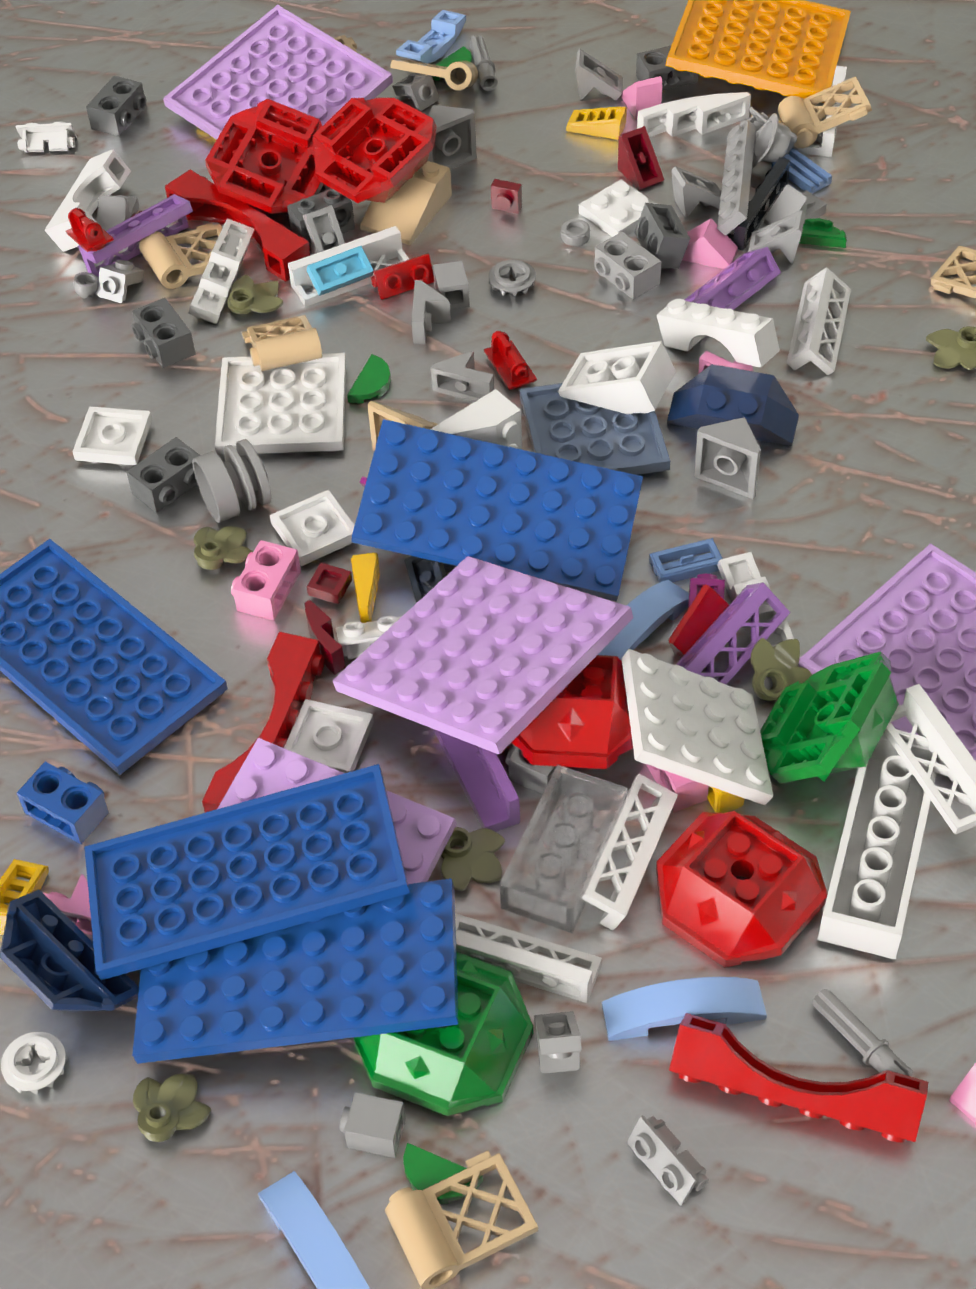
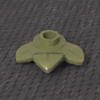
M248 275L242 276L232 285V291L227 300L229 310L241 315L252 311L267 313L277 310L283 305V300L277 297L279 291L278 281L254 284V281Z
M966 326L961 328L959 332L951 329H942L926 336V341L938 348L933 361L935 366L950 369L961 364L968 370L976 368V327Z
M226 526L219 531L212 527H203L194 536V544L196 545L194 557L198 565L204 569H218L224 565V562L235 564L245 562L248 554L253 551L243 546L247 538V532L241 527Z
M761 638L754 645L751 652V664L755 671L752 678V688L760 699L765 701L777 700L785 687L795 682L803 683L812 676L808 669L798 667L800 656L798 639L784 640L773 647L766 639ZM766 677L771 678L773 682L770 690L764 686Z
M455 827L441 854V857L444 859L441 867L444 879L452 878L454 889L458 891L465 890L471 879L485 884L499 881L502 878V867L494 853L504 845L505 838L487 828L468 832L464 828ZM457 845L463 847V848L457 849V850H456V849H451L452 847L457 846Z
M175 1074L167 1078L163 1084L147 1077L137 1085L133 1094V1105L139 1112L137 1119L138 1128L148 1140L153 1142L168 1140L174 1135L176 1130L194 1129L208 1118L211 1108L204 1103L195 1101L198 1084L194 1075Z

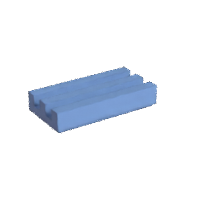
M792 148L789 151V155L786 154L783 157L790 160L791 167L789 168L788 179L802 190H808L813 194L831 184L832 175L796 149Z
M713 538L649 554L650 565L654 566L653 571L656 576L658 575L659 583L665 580L677 582L697 577L698 574L719 571L717 564L719 560L723 559ZM706 552H711V553H707V554H703V555H699V556L693 557L694 555H698V554H702V553H706Z

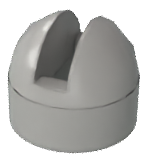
M87 272L76 274L74 277V289L77 295L82 298H87L88 295L90 297L94 296L98 289L97 276Z

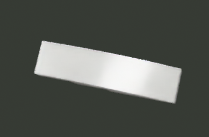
M748 92L721 93L662 103L638 111L637 129L645 126L649 137L666 131L671 137L694 129H697L703 135L748 119L751 95Z
M227 218L211 252L209 262L201 277L188 314L217 324L255 230L254 228Z
M752 552L719 560L717 566L722 579L725 580V587L732 602L747 585L763 582L770 589L766 577L760 576ZM766 601L759 607V623H768L776 615V612ZM751 617L745 623H751ZM786 618L767 638V641L773 647L781 641L794 639ZM743 627L751 641V627Z

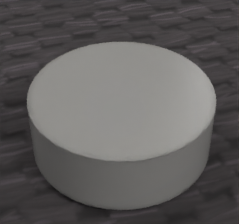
M580 219L568 220L561 226V239L570 246L583 245L590 239V226L587 222Z

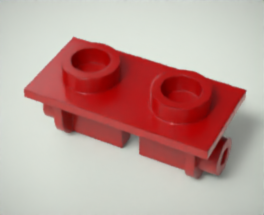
M73 208L69 212L68 220L71 228L65 232L86 252L101 250L107 243L114 240L111 235L102 229L100 224L87 218L82 209Z
M429 253L374 271L375 276L371 277L373 287H378L381 300L414 289L415 280H421L426 284L434 282Z
M502 331L494 332L491 347L484 349V353L508 390L537 381L536 376L512 340L509 341L508 334Z

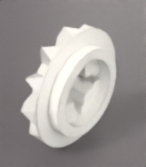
M30 1032L18 1037L7 1047L1 1060V1071L7 1084L14 1087L19 1093L31 1091L37 1094L39 1089L46 1086L53 1088V1083L58 1076L64 1075V1065L68 1059L64 1046L57 1037L46 1032ZM34 1051H36L41 1062H45L38 1065L36 1074H32L29 1066H25L32 1063Z

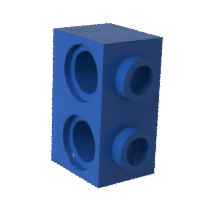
M46 761L17 792L25 814L81 845L109 813L104 799L105 794L99 786L92 782H87L86 784L77 779L67 768L62 766L57 768Z

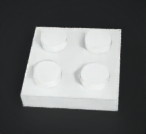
M620 179L580 203L579 214L612 237L620 232L628 235L635 231L645 203H657Z
M89 406L73 449L75 460L136 465L152 423L151 412Z
M329 489L270 515L271 524L286 546L298 550L300 566L352 544V533L355 525Z
M305 699L284 748L343 773L354 771L373 726V714Z

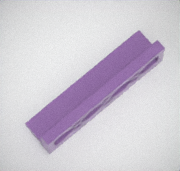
M174 194L110 228L106 232L114 240L107 243L101 250L86 252L79 245L78 247L88 273L98 277L100 267L115 264L116 260L128 261L141 254L138 242L156 231L163 233L166 237L175 235L188 228L186 215L193 212L190 201ZM178 220V223L170 226L169 228L166 227L167 225ZM128 247L125 252L119 253V251ZM104 260L103 264L95 267L94 263L97 264Z
M768 247L744 253L684 300L734 310L778 276L781 271Z
M763 582L747 585L676 665L704 677H719L717 681L727 685L751 658L752 649L761 638L767 640L791 612ZM766 601L776 612V615L768 623H759V607ZM751 617V623H745ZM741 627H751V643L746 648H737L736 632ZM719 652H729V667L724 673H714V657ZM706 667V673H701V671Z
M433 729L481 827L498 832L519 824V797L497 754Z

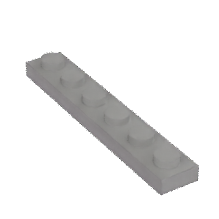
M749 120L741 126L736 125L727 136L717 229L725 236L747 219L756 126Z

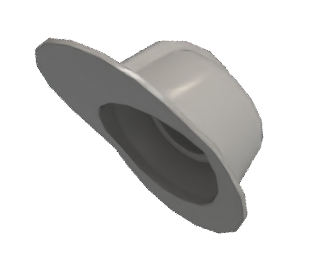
M777 113L772 114L768 121L755 133L752 169L761 161L777 162L779 157L783 158L797 141V135L791 132L788 126L778 121Z

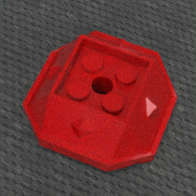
M351 98L313 135L315 173L318 180L356 203L365 200L385 203L428 161L429 152L434 149L437 128L435 121L432 117L396 98H374L370 100Z
M270 99L257 103L256 107L245 109L230 116L205 159L206 168L218 192L271 214H288L287 205L319 194L323 183L318 180L315 173L313 135L322 127L321 121L318 118Z
M597 655L511 742L522 750V755L531 765L607 769L618 760L619 755L633 748L623 666L618 656Z
M736 811L726 813L702 812L656 861L662 924L724 968L740 965L741 962L757 961L781 956L825 905L828 895L817 857L756 816L742 815ZM737 876H743V877H746L747 879H745V880H740V879H737V878H735V877H737Z

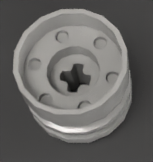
M247 439L238 441L236 449L232 445L224 447V463L215 451L203 454L192 460L193 471L201 495L216 522L220 523L239 515L238 499H241L248 510L256 509V500L260 505L271 503L272 497L267 472L260 457Z

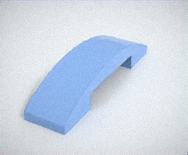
M442 10L432 19L431 30L418 42L407 40L396 50V55L423 63H432L438 60L456 41L466 22V15Z
M669 580L657 583L642 592L626 605L631 607L633 619L598 655L618 656L622 661L621 658L628 649L634 650L667 618L674 621L688 608L689 593Z
M701 977L668 981L634 989L602 1001L608 1041L648 1036L649 1028L680 1024L686 1013L709 1020L725 1018L727 1025L766 1020L767 1018L758 980L739 977Z
M295 1171L258 1193L259 1198L279 1230H282L317 1289H370L331 1222Z

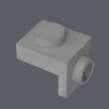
M116 260L115 264L100 267L97 295L118 303L125 302L127 286L143 282L144 270L133 267V263L126 260Z

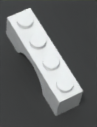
M114 149L89 159L45 229L46 233L63 252L79 246L65 232L71 228L68 220L69 212L73 208H80L85 212L87 218L96 222L92 214L98 207L99 196H110L119 190L131 172Z
M675 299L669 302L657 314L663 343L666 347L689 351L707 335L721 342L730 351L736 362L760 368L780 351L773 318L738 312L733 309L713 307L708 304L689 302L684 299Z

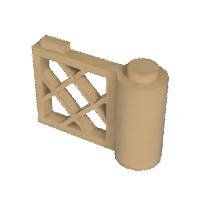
M406 59L391 60L390 68L445 78L447 85L454 90L472 87L478 79V70L469 61L454 62L448 67Z
M856 76L805 99L798 96L786 97L778 106V115L782 123L797 135V141L793 146L801 149L811 146L816 141L819 133L849 120L854 121L868 115L867 112L872 111L871 105ZM853 89V90L850 92V94H842V93H844V92H846V91H848V90ZM821 102H825L823 106H814ZM835 102L842 103L839 107H832ZM852 103L860 104L853 108H849ZM825 115H832V117L821 121Z
M210 223L197 226L196 230L166 237L163 233L156 231L140 240L139 249L162 285L168 289H176L181 287L188 277L204 273L216 243L205 238L216 235L219 237L222 226ZM188 243L192 246L191 248H186L178 245ZM199 247L211 249V252L205 253L197 250ZM193 258L204 262L191 265L190 260Z
M959 245L931 278V286H934L933 289L948 294L955 292L976 299V287L971 286L976 284V275H965V272L976 270V250ZM961 258H965L973 262L959 264L958 261ZM956 274L959 276V278L953 280L944 278Z
M306 315L247 327V331L242 332L245 344L251 342L253 348H250L253 366H260L261 371L322 358V349L317 330L311 327Z
M487 1150L467 1160V1169L424 1190H412L411 1187H406L398 1190L389 1198L390 1203L385 1208V1213L422 1289L439 1287L454 1278L460 1270L538 1232V1225L500 1153L491 1156ZM494 1169H497L503 1181L498 1196L476 1189L480 1176ZM471 1181V1184H470L469 1187L464 1185V1184H466V1183H468V1182ZM451 1190L466 1195L460 1215L442 1210L437 1197ZM507 1190L512 1200L504 1198ZM473 1197L495 1204L488 1224L466 1217ZM501 1206L518 1211L525 1223L511 1231L495 1226ZM448 1221L456 1223L454 1232ZM462 1226L485 1232L481 1246L464 1254L458 1242ZM491 1235L498 1236L490 1241Z

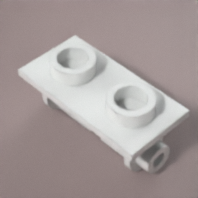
M57 121L53 124L27 123L26 125H16V129L21 139H18L19 150H24L25 153L44 152V142H49V151H70V148H75L77 135L71 123Z
M385 616L378 621L366 623L353 621L344 626L336 627L338 643L343 648L344 657L347 656L348 660L359 657L370 644L374 643L401 617Z

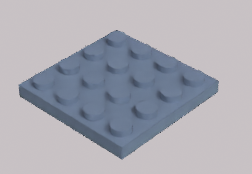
M563 383L520 389V400L533 452L634 475L670 470L671 461L655 411L646 414H624L564 398L558 393Z

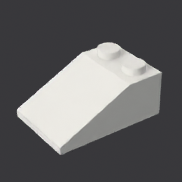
M662 341L580 353L558 393L564 398L624 414H646L655 411L676 370Z
M496 389L430 429L522 450L521 409Z

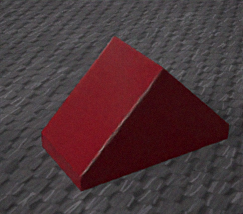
M645 126L618 136V170L637 190L665 180Z

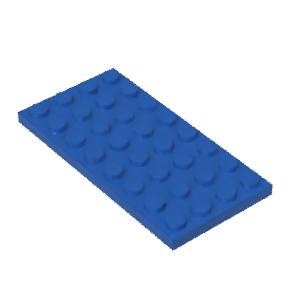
M383 419L352 533V543L458 566L461 561L469 556L600 598L617 601L643 476Z
M51 539L41 544L0 574V671L119 775L228 690L227 683L221 676Z
M379 764L84 847L95 969L100 980L410 893L383 774Z
M452 878L408 884L409 894L141 969L132 1056L137 1064L458 1025L455 889Z

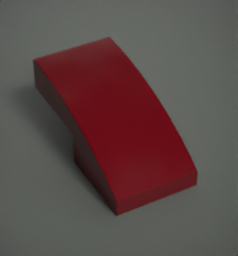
M309 599L304 605L310 637L319 640L321 655L325 657L324 664L336 675L346 668L343 648L334 639L331 618Z

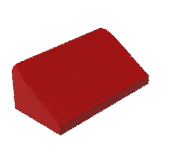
M707 584L703 585L668 640L674 654L681 658L729 606Z

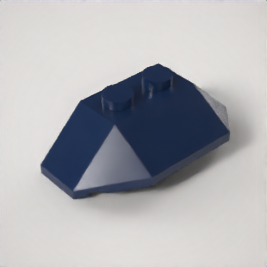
M711 364L674 392L667 424L699 429L703 426L745 417L756 440L792 446L799 414L774 375Z
M40 890L10 901L2 937L0 958L51 1010L70 1012L112 1011L138 998L139 986L126 974L100 980L95 969L93 941Z

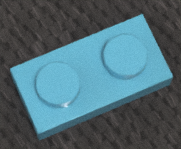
M362 246L310 264L306 270L319 296L371 277L374 273Z

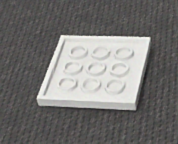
M324 353L320 359L261 371L260 366L254 367L251 356L222 358L215 435L216 453L224 455V447L227 445H232L236 449V443L243 439H247L252 444L257 454L344 450L345 353Z
M628 649L621 659L635 760L766 805L773 797L753 695L744 689L720 683L712 677H704L688 671L682 666L658 660L650 654H642Z

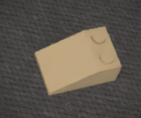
M427 161L385 203L370 202L361 221L360 229L376 233L396 226L401 232V243L411 245L452 196L450 168Z

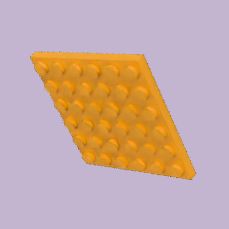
M688 0L668 53L666 66L673 67L678 71L698 73L707 78L723 79L732 84L740 83L753 86L757 90H769L778 92L783 96H798L805 99L831 87L851 11L806 0Z

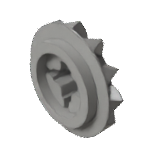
M502 261L494 265L489 271V284L492 285L493 291H501L503 296L508 293L516 296L518 292L527 294L528 288H533L535 285L536 272L530 264L524 261ZM510 275H513L516 281H510Z

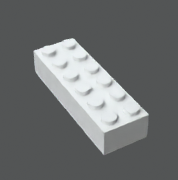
M884 733L866 767L858 768L822 915L818 940L896 959L931 800ZM912 745L911 752L915 757L928 761L932 760L933 754L928 748ZM932 772L930 778L933 783L935 782L936 773Z

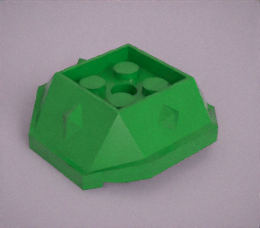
M881 651L832 664L814 673L805 682H795L783 689L760 730L768 771L780 784L812 777H818L825 782L832 773L866 767L899 705L890 677L891 661Z
M456 952L458 1025L446 1028L435 1027L354 1037L355 1047L374 1088L446 1116L470 1111L485 1104L490 1106L502 1103L534 1034L532 1021L512 972Z

